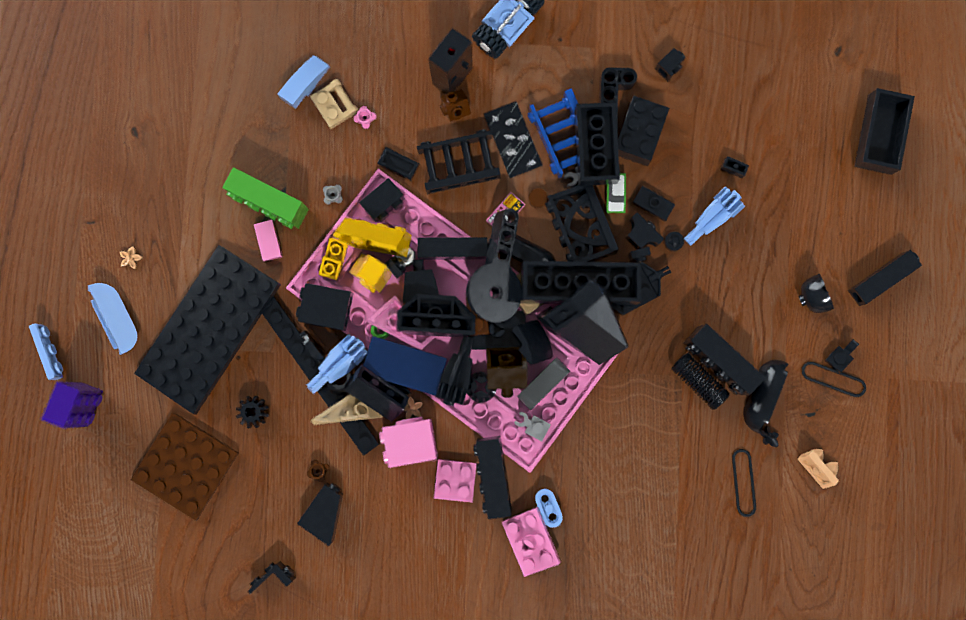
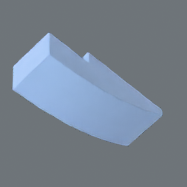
M314 55L292 75L279 91L278 96L296 109L304 97L310 95L330 66Z

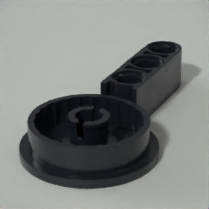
M513 208L496 213L485 265L473 273L466 287V299L469 307L476 315L488 322H502L511 318L521 303V284L517 275L510 267L519 221L518 212Z

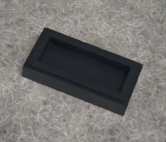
M385 147L377 163L379 166L412 181L420 165L418 162Z

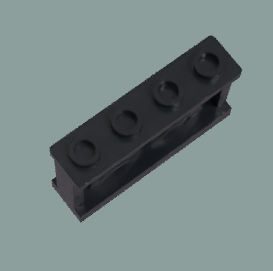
M578 185L547 196L545 206L548 213L553 215L552 224L555 231L559 230L561 235L559 237L562 248L565 247L567 250V262H594L617 254L618 246L593 185ZM584 192V195L576 202L570 197ZM560 200H567L572 204V207L570 208L568 205L562 204L565 210L559 211L557 203ZM580 207H582L583 210L585 207H589L590 212L586 214L583 211H581ZM576 212L583 218L595 219L596 221L590 226L587 238L570 229L571 221ZM560 217H566L564 226ZM598 230L600 235H594V239H592V231ZM569 238L575 241L572 245L569 241ZM585 245L589 246L587 256L582 258L575 254V248L580 247L583 252ZM606 246V250L593 254V247Z

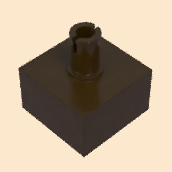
M521 347L486 348L488 389H502V397H512L513 389L528 388L527 360L519 351Z

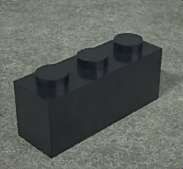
M363 365L350 376L344 389L391 422L405 410L409 399L407 395Z

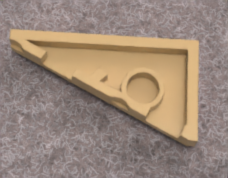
M349 394L312 419L311 422L313 425L382 418L383 416Z

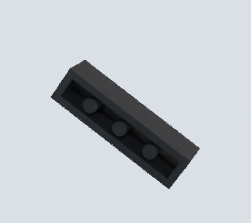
M501 436L479 438L476 440V444L473 445L474 455L478 456L479 459L476 469L478 476L481 475L482 483H479L480 494L484 495L485 502H482L483 513L487 514L488 519L510 517L512 515V507Z

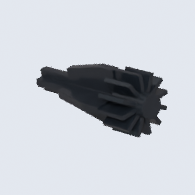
M463 336L458 354L454 353L442 373L435 397L443 399L444 404L454 406L455 403L460 405L464 403L471 382L473 359L469 358L474 342L473 338Z

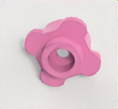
M362 106L357 115L354 116V121L356 123L359 122L365 129L369 128L372 120L376 119V114L370 112L365 106Z

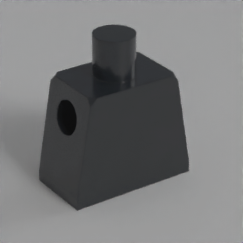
M423 259L413 260V271L405 272L404 305L416 294L439 295L433 270H425Z

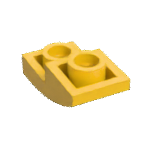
M330 237L318 275L338 280L349 245L337 238Z

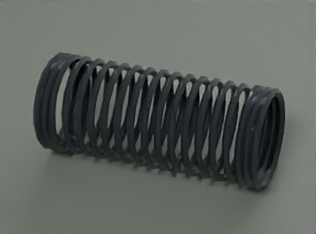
M689 353L683 355L671 368L675 374L678 373L677 376H680V379L685 381L687 386L693 388L692 391L698 393L697 396L703 398L702 401H705L712 410L722 405L730 395V392L724 389L722 384H719L712 375H709V372L704 370V367L699 365V362L694 360V357Z

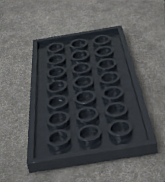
M218 245L134 374L190 413L197 415L281 284Z

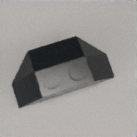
M416 294L397 311L396 331L425 336L475 335L476 315L456 296Z

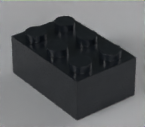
M633 96L618 136L619 157L648 166L653 158L670 108Z

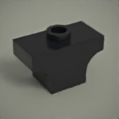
M636 213L629 220L632 229L625 238L637 250L645 245L657 247L664 240L655 230V225L650 221H646L639 213Z

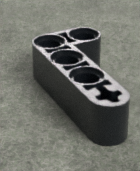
M606 68L602 72L599 81V103L616 102L617 128L618 90L632 89L638 77L636 71L631 68ZM611 76L613 81L608 82L604 77ZM623 77H630L632 82L624 81ZM610 94L613 99L607 100L604 95Z

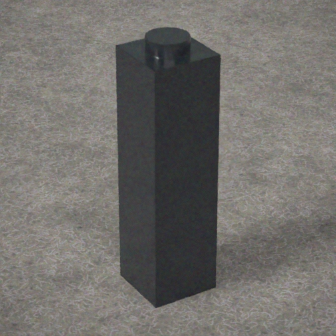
M487 237L418 238V259H486L489 243H487Z
M912 250L905 251L853 286L848 292L858 306L866 305L921 267L920 259Z

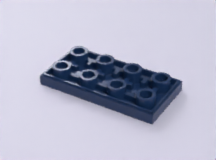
M372 336L363 366L385 381L436 396L447 358Z

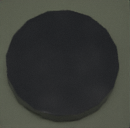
M304 330L299 334L300 339H305L303 341L304 346L314 359L319 360L321 365L326 355L310 333Z

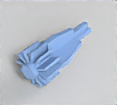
M724 187L714 197L715 200L696 221L695 224L697 226L684 240L691 246L704 233L706 235L725 223L731 216L735 217L745 207L744 203L740 201L742 197L735 190L731 192L729 188Z
M350 334L344 337L326 356L318 368L320 373L307 384V388L314 394L327 381L332 383L349 373L366 358L367 351L364 349L365 345L358 338L355 339Z

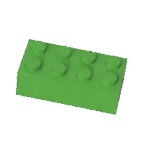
M234 167L222 187L227 191L226 195L231 197L232 200L240 204L244 201L243 204L247 205L248 208L256 212L261 210L260 212L274 221L277 218V221L290 229L293 227L299 229L309 210L303 202Z

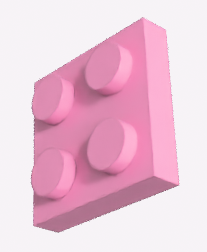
M438 459L434 499L473 503L477 463Z

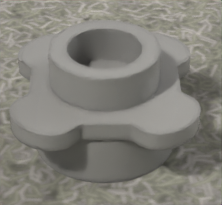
M325 186L323 188L324 202L326 204L342 202L341 186Z

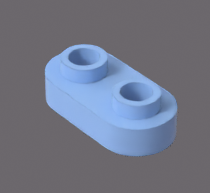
M549 489L539 490L536 493L535 501L545 524L549 527L559 526L563 516L553 492ZM547 495L548 501L543 502L541 497ZM551 513L556 515L554 520L549 519Z

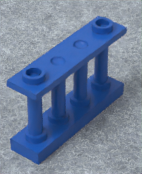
M572 88L564 92L562 101L536 111L532 104L529 107V113H527L531 124H535L551 160V171L554 175L557 174L558 179L563 175L562 169L577 163V155L558 162L554 152L575 144L576 135L553 145L550 144L547 135L570 125L575 126L574 111L578 102ZM563 108L569 109L570 118L543 128L540 121L541 117Z

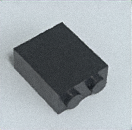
M305 283V287H302L300 291V299L302 301L301 306H298L296 310L297 321L346 331L354 294L349 291Z

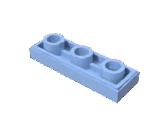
M34 323L29 325L48 380L63 378V367L57 361L55 355L57 350L50 342L49 329L42 324Z

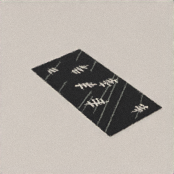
M516 101L484 113L509 178L543 166Z

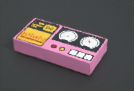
M510 193L488 217L486 222L493 227L494 217L497 212L513 208L519 213L525 204L513 193Z

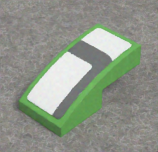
M620 173V180L617 184L606 185V213H625L626 173Z

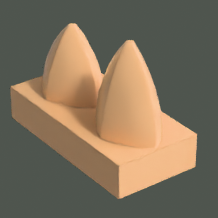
M813 449L801 454L797 459L822 489L835 486L839 481L836 478L838 462L824 464L823 450Z

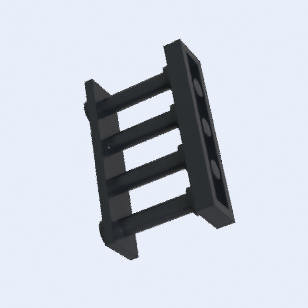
M479 130L475 132L476 134L435 143L427 141L417 146L418 154H424L429 174L428 182L424 183L427 194L500 179L499 167L495 168L492 166L487 140L492 139L491 131ZM480 142L485 165L484 170L476 172L473 168L468 145ZM457 146L462 148L466 167L465 174L460 176L455 174L450 148ZM443 150L448 173L447 178L441 180L436 176L432 152Z

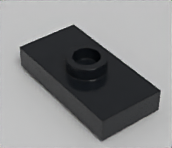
M644 186L641 187L632 202L664 222L675 206L674 203Z

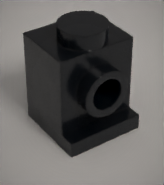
M673 48L657 64L655 70L669 82L672 76L683 67L681 64L686 57L681 51Z

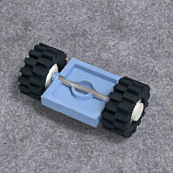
M499 0L482 20L479 28L473 33V41L486 54L497 59L507 46L510 47L533 21V15L544 5V0Z

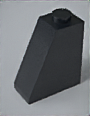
M334 483L324 484L297 523L327 546H330L335 539L343 493L340 492L341 488Z

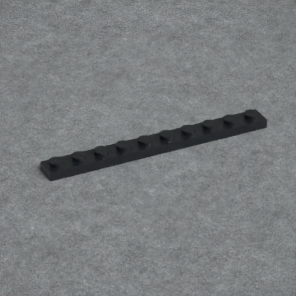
M273 296L262 314L311 381L320 373L318 369L320 366L319 360L314 359L303 343L305 339H300V331L275 296ZM327 383L317 390L329 408L346 397L345 394H332ZM363 420L340 422L363 456L380 444Z

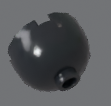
M817 274L806 279L801 286L802 295L798 296L802 306L806 305L814 313H824L833 310V303L821 275Z

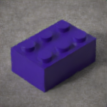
M57 382L41 420L61 428L88 427L95 418L94 412L96 407L102 401L101 395L103 390L82 382Z

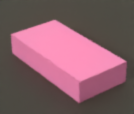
M269 220L254 224L262 260L266 262L283 257L274 221Z

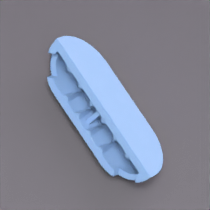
M103 283L88 285V291L91 292L94 298L91 300L92 306L114 349L118 348L120 355L130 351L136 344L137 331L118 292L113 287Z

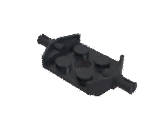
M641 262L642 302L637 305H611L613 311L623 316L661 296V279L671 273V270H668L669 267L666 266L656 271L644 262Z

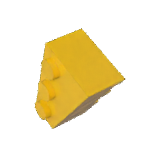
M360 254L349 271L350 274L360 280L359 283L373 293L375 291L380 293L392 276V272L386 265L365 254Z

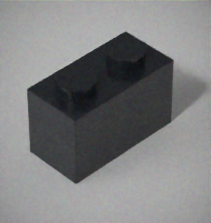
M388 178L359 203L377 223L378 221H384L392 209L396 210L401 207L405 197Z

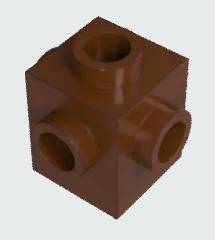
M462 89L441 96V112L443 116L447 115L450 122L471 114L468 99Z

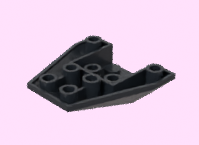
M593 278L578 287L573 296L555 308L548 307L536 316L550 333L598 365L629 347L606 292Z

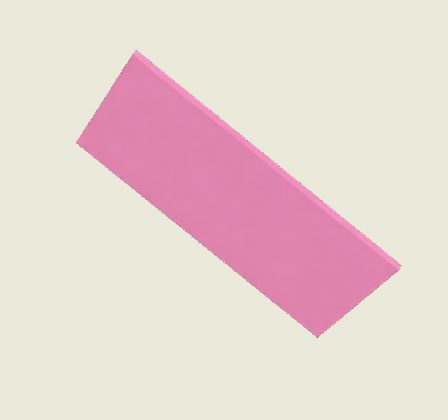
M377 169L286 287L287 290L299 299L301 288L305 287V283L352 292L354 295L347 329L343 332L347 335L350 334L352 337L354 336L355 339H360L367 350L372 339V324L368 323L367 320L394 296L403 303L405 273L399 278H396L392 273L380 293L378 291L373 293L359 283L360 280L350 274L349 271L360 254L370 255L384 265L395 255L348 246L338 280L318 275L323 256H325L329 238L333 237L334 232L345 218L364 220L377 225L359 202L386 179L389 178L404 195V203L398 209H392L384 221H378L377 223L388 225V227L394 229L395 226L406 228V231L412 235L409 247L415 252V260H419L418 238L470 237L380 169ZM486 259L424 260L425 270H433L439 295L456 296L466 306L467 283L473 273L485 265ZM413 264L405 267L406 272L413 271ZM511 267V269L513 270V272H514L516 275H518L519 272H517L516 270H514V269ZM543 304L526 316V322L538 320L536 318L538 314L550 306L555 308L559 304ZM541 322L540 324L550 341L553 357L533 365L527 362L528 385L556 357L570 372L532 410H529L517 397L525 388L513 389V396L510 398L502 397V389H496L493 398L483 403L473 401L466 394L463 405L455 403L454 406L444 404L443 399L425 393L483 438L501 436L503 453L529 473L532 472L617 356L615 355L598 365L550 333ZM379 328L377 329L378 334H382L384 332ZM389 334V336L386 339H384L387 341H391L397 344L417 349L416 347L394 337L391 334ZM435 336L421 351L447 358L445 369L454 353L458 354L463 336ZM471 350L469 358L473 359L471 375L476 372H487L486 350ZM476 380L475 382L478 387L474 393L483 391L487 394L485 386L488 382L486 381L481 384ZM520 412L526 413L530 420L534 415L551 424L542 442L525 433L526 426L519 427L514 423L515 421L519 423L524 421V417L519 414Z

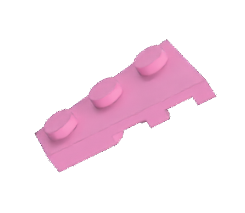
M396 296L392 297L367 320L373 326L419 350H422L435 338V336L411 335L396 331L397 311L404 306Z

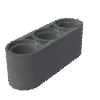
M556 357L528 385V388H525L517 397L529 410H532L570 370Z

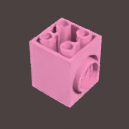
M422 417L396 421V425L382 428L380 440L381 444H385L386 451L383 452L385 464L388 463L389 468L437 459L438 453L432 419L423 420Z

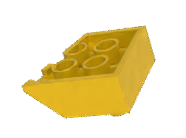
M345 218L333 235V237L353 248L406 258L412 236L403 227L395 226L394 229L385 224L377 223L376 225L368 221Z

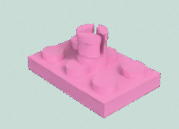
M538 507L502 521L524 577L561 563Z

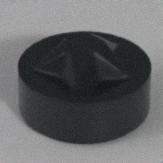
M670 232L664 239V245L670 251H677L684 245V238L679 232Z

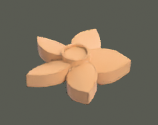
M134 246L129 248L127 252H120L121 257L125 258L121 266L129 264L133 269H136L135 261L143 258L136 254Z
M409 397L408 405H406L404 410L407 411L406 419L411 418L412 415L421 417L417 409H420L423 403H414V400Z

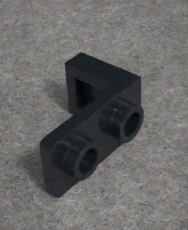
M281 561L276 565L272 562L264 570L266 574L262 578L258 576L250 583L251 588L247 592L251 594L272 573L287 587L296 578L294 576L295 573L288 565L285 566Z

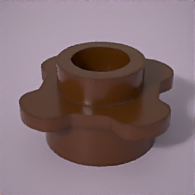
M313 460L309 471H307V476L323 482L326 471L329 470V465Z

